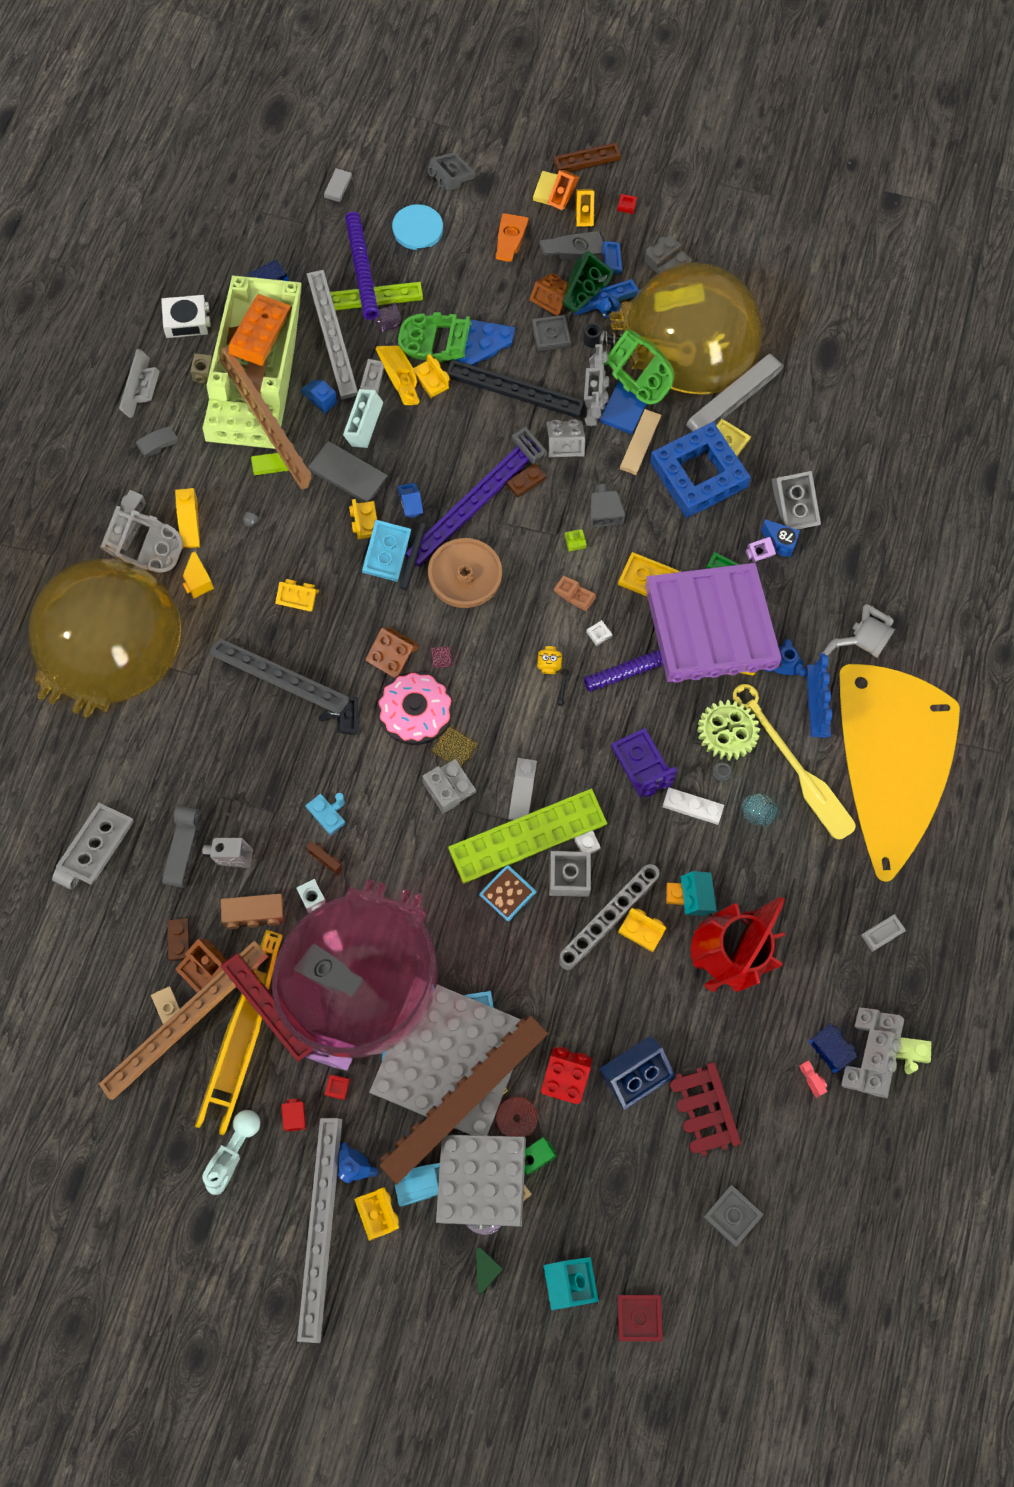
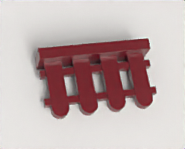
M715 1062L707 1064L708 1069L704 1071L700 1067L696 1068L697 1073L682 1077L681 1073L677 1074V1079L673 1080L670 1084L673 1092L682 1091L684 1099L678 1101V1111L682 1113L688 1112L690 1119L684 1122L683 1128L687 1133L695 1132L697 1140L690 1143V1150L696 1154L701 1153L702 1156L707 1155V1150L722 1146L723 1150L728 1149L727 1144L732 1143L733 1147L741 1145ZM712 1082L714 1090L709 1091L707 1083ZM702 1085L704 1093L691 1097L688 1096L687 1089ZM719 1102L721 1110L715 1111L713 1104ZM709 1106L711 1113L695 1118L694 1109ZM721 1123H726L727 1131L722 1132ZM715 1126L717 1134L704 1138L701 1137L700 1130Z

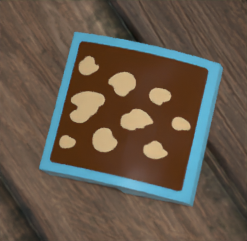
M507 865L479 895L503 918L510 921L537 891Z

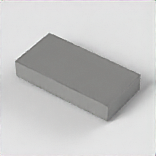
M336 168L326 188L324 198L341 202L352 178V173Z
M894 914L861 936L873 952L906 930Z

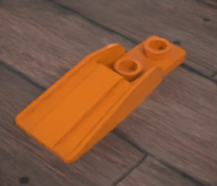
M502 214L496 259L509 262L513 260L514 253L517 254L521 247L529 220L528 217Z

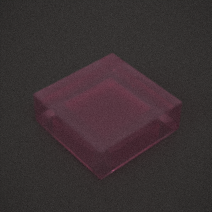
M450 646L431 648L433 668L452 666Z

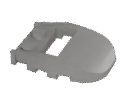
M116 506L100 548L125 564L161 573L171 570L176 565L182 550V538L173 527L161 523L156 517L143 515L133 510L131 512L120 510L119 506ZM132 520L149 527L137 560L120 554Z

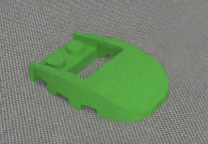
M434 312L430 316H425V314L410 316L401 325L398 344L406 355L415 359L427 361V355L429 354L434 359L436 358L438 362L464 358L469 329L472 325L471 319L466 316V320L458 319L455 314L446 316L441 315V312ZM437 328H450L446 351L433 354Z
M631 329L624 332L609 353L608 360L604 364H608L612 368V375L616 380L619 379L624 385L623 388L627 392L631 391L636 395L637 399L646 404H655L662 400L674 382V369L668 359L651 341ZM641 344L648 348L655 357L636 381L622 367L638 345Z

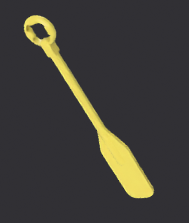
M742 684L736 687L733 692L734 702L737 701L738 707L743 703L736 693L749 689L751 695L755 696V700L744 704L743 709H751V713L756 715V718L798 773L804 799L831 836L835 839H843L855 830V822L828 785L803 769L762 713L761 708L757 704L759 699L757 690L749 684Z

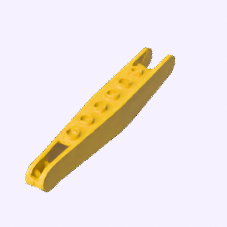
M266 930L260 947L265 953L270 955L266 973L257 971V967L254 973L269 990L282 935ZM242 993L227 1026L195 1124L197 1128L202 1126L209 1102L227 1107L219 1129V1134L223 1136L227 1130L262 1021L261 1016ZM213 1089L231 1093L229 1102L211 1097Z

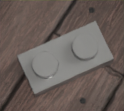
M368 359L360 389L375 390L378 394L385 370L382 361Z

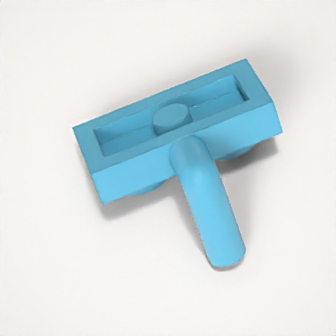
M341 793L336 794V802L332 805L321 794L305 805L306 809L330 836L346 824L336 812L345 804L343 794Z

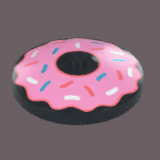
M423 672L404 673L390 680L382 689L377 702L378 719L384 731L394 740L408 745L426 744L439 738L450 725L453 716L452 697L447 687L438 678Z

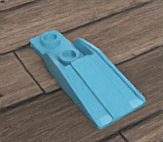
M440 1163L413 1168L397 1185L395 1184L399 1206L409 1205L438 1195Z

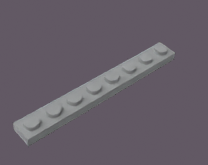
M324 270L307 273L340 397L345 399L357 396V387Z

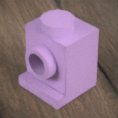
M770 537L750 543L748 549H746V555L749 560L752 559L753 563L776 554ZM760 548L762 554H757L756 549Z

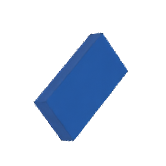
M603 241L604 263L614 271L613 274H621L620 243Z

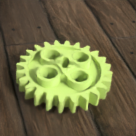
M727 700L725 705L722 701H719L718 707L714 703L711 709L707 707L705 713L701 715L702 720H699L698 725L700 727L697 729V732L701 733L698 739H704L702 746L708 745L707 752L713 750V756H716L718 753L721 760L725 755L728 761H730L732 756L738 760L739 754L745 757L746 751L750 753L752 747H755L757 744L756 740L759 739L757 733L760 731V728L756 727L759 721H753L756 715H749L751 709L744 710V704L738 707L737 701L730 705L729 700ZM731 717H736L739 721L734 722L731 720ZM713 721H718L721 726H715ZM736 734L743 735L745 739H739ZM723 738L727 743H720L718 739Z

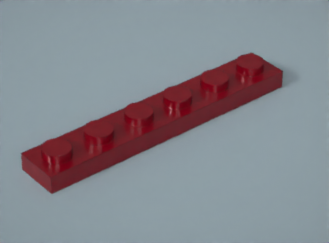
M238 952L220 965L297 1062L314 1050L312 1043Z

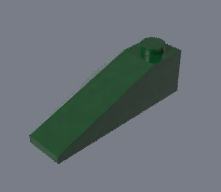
M590 251L585 252L577 259L571 271L562 303L576 313L608 285L614 271Z

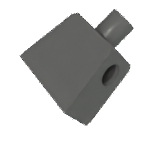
M606 484L598 485L597 492L591 494L589 527L623 525L625 512L616 491H608Z

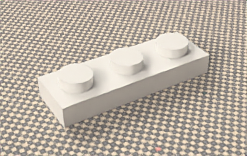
M668 788L663 808L718 825L724 805Z

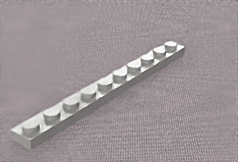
M320 1118L297 1342H321L342 1119Z

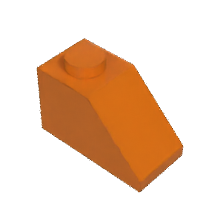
M559 170L547 204L563 210L574 193L579 176L565 170Z

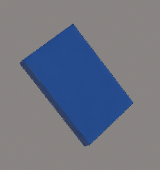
M619 380L600 418V422L632 435L647 404L637 399L636 395L631 391L627 392Z

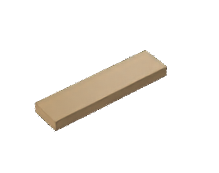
M644 410L621 463V470L637 475L661 419L660 414Z

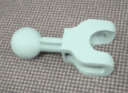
M243 1110L235 1116L233 1121L235 1133L227 1147L221 1145L203 1173V1182L210 1194L219 1195L225 1190L240 1160L237 1153L245 1138L251 1137L258 1132L260 1119L254 1111Z

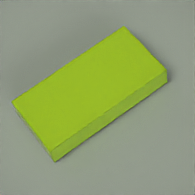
M278 453L251 457L254 475L289 471Z

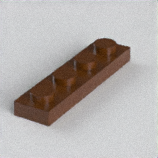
M615 142L553 157V162L557 173L559 170L570 172L621 160V153Z

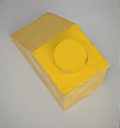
M576 189L577 226H594L593 189Z
M193 552L183 574L185 580L183 586L187 594L191 592L193 598H196L214 588L196 552Z

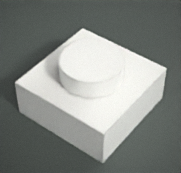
M593 831L574 839L580 852L594 853L601 849Z

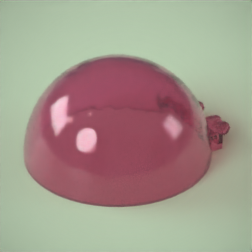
M368 879L362 891L349 887L346 896L334 899L316 908L293 928L282 944L274 964L272 994L280 1019L297 1039L310 1048L326 1055L341 1058H364L392 1049L418 1028L431 1007L438 979L436 951L427 928L423 924L427 913L423 907L419 906L422 900L420 893L415 892L409 904L407 903L410 897V890L404 889L398 901L382 897L385 891V883L379 882L373 894H371L374 880ZM312 944H316L333 955L354 974L364 980L363 985L354 997H350L342 991L335 993L327 990L294 970Z

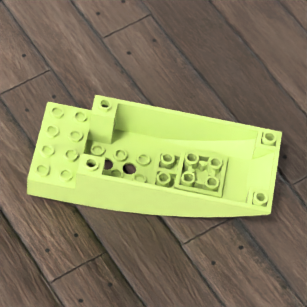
M232 276L206 385L209 403L203 424L205 441L275 449L220 363L222 348L229 347L226 344L229 327H237L241 324L258 293L292 306L290 316L267 357L268 363L260 391L262 399L268 405L269 410L276 417L281 427L295 348L302 286L300 282ZM237 357L238 362L246 372L248 361Z

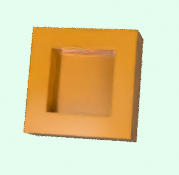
M667 883L666 904L684 905L681 884Z

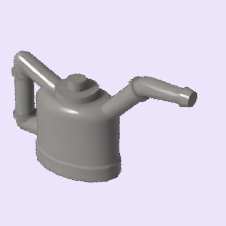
M865 604L863 606L862 621L860 624L856 622L852 628L855 630V637L835 638L822 653L829 655L835 647L855 644L878 658L895 631L891 627L893 619L889 615L887 616L875 609L874 606ZM870 614L873 615L874 617L880 619V620L883 621L884 623L878 621L877 619H875V618H873V617H869Z

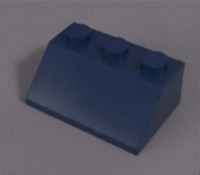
M651 1035L599 1068L606 1084L624 1110L675 1077L663 1048Z

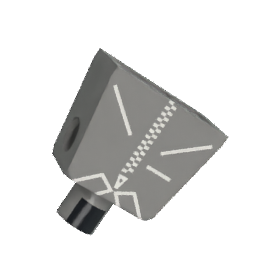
M214 838L212 845H204L203 856L211 857L218 865L242 868L251 867L253 849L243 838Z

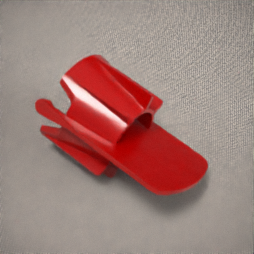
M779 897L757 910L744 912L743 914H740L738 904L734 903L701 922L695 930L691 941V958L695 967L707 970L715 978L706 982L705 988L715 992L720 985L727 984L735 992L742 991L760 984L759 978L762 974L782 966L783 963L772 957L775 947L774 940L785 936V933L773 935L771 929L785 901L784 898ZM743 918L741 922L746 927L739 938L738 946L732 955L728 957L723 946L724 933L732 922ZM764 944V963L755 968H750Z

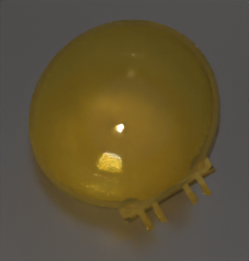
M690 262L669 267L652 277L639 290L632 302H622L619 311L609 314L610 320H616L611 323L612 329H624V331L631 329L651 341L663 353L674 369V382L671 389L684 393L711 394L725 390L755 365L761 348L762 321L753 295L738 277L724 268L713 264ZM639 344L629 358L631 359V369L641 368L644 371L655 355L644 345Z
M106 558L90 559L75 563L52 577L40 591L34 602L28 626L29 646L34 662L39 670L34 680L37 685L42 686L38 693V699L44 700L50 689H52L48 699L49 703L55 704L62 693L76 699L72 708L74 713H78L84 703H87L83 716L89 718L95 707L106 712L110 703L133 698L156 684L166 674L175 660L180 647L182 633L178 608L163 584L152 574L132 563Z

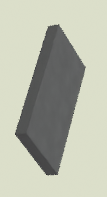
M329 441L308 466L312 473L362 502H371L388 479V475Z

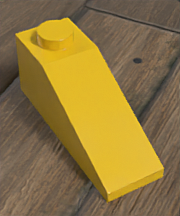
M194 488L175 490L182 549L200 547L198 503Z

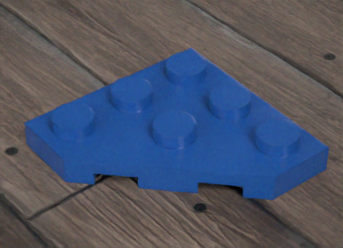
M471 320L472 325L469 329L465 357L455 360L477 366L478 362L484 359L487 360L503 348L507 349L512 346L515 327Z

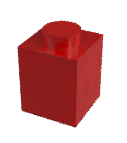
M299 1099L287 1100V1103L282 1104L283 1130L285 1132L306 1130L305 1104L303 1101L299 1102Z

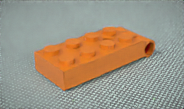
M258 293L229 343L228 354L263 366L290 316L292 306Z

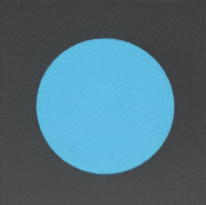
M410 205L401 209L395 215L392 228L395 239L402 246L417 250V248L432 247L440 240L443 233V222L440 215L431 207Z

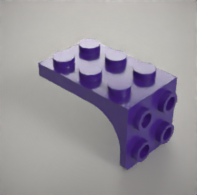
M645 728L611 744L612 750L639 798L644 796L650 797L656 793V790L660 788L667 789L673 785L678 769L676 767L669 769Z

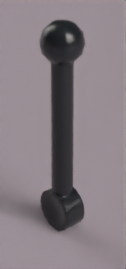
M563 669L561 673L563 679L560 697L557 700L559 706L564 704L563 696L566 677L569 675V670Z

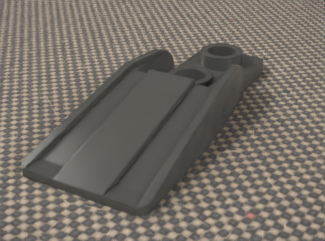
M598 231L540 240L539 243L545 256L559 255L561 260H577L587 251H590L595 256L603 255V240Z
M316 944L311 945L294 968L297 973L325 989L335 993L342 991L350 997H354L364 983L360 976L354 974L341 961Z

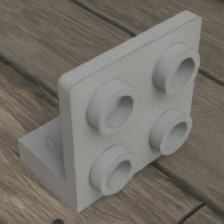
M572 419L569 421L552 420L547 422L549 457L584 456L585 434L582 421Z

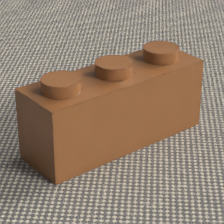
M282 894L221 899L223 926L227 927V929H238L239 926L244 925L254 928L259 927L260 924L268 923L269 926L279 925L280 922H285Z

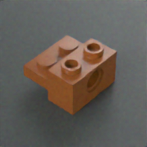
M198 939L185 953L186 958L175 970L198 993L223 970L220 965L227 959L209 940Z

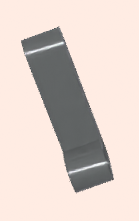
M181 805L176 807L174 814L176 829L163 874L164 885L184 888L202 821V815L198 808Z

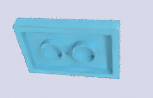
M375 520L362 573L398 582L411 529Z

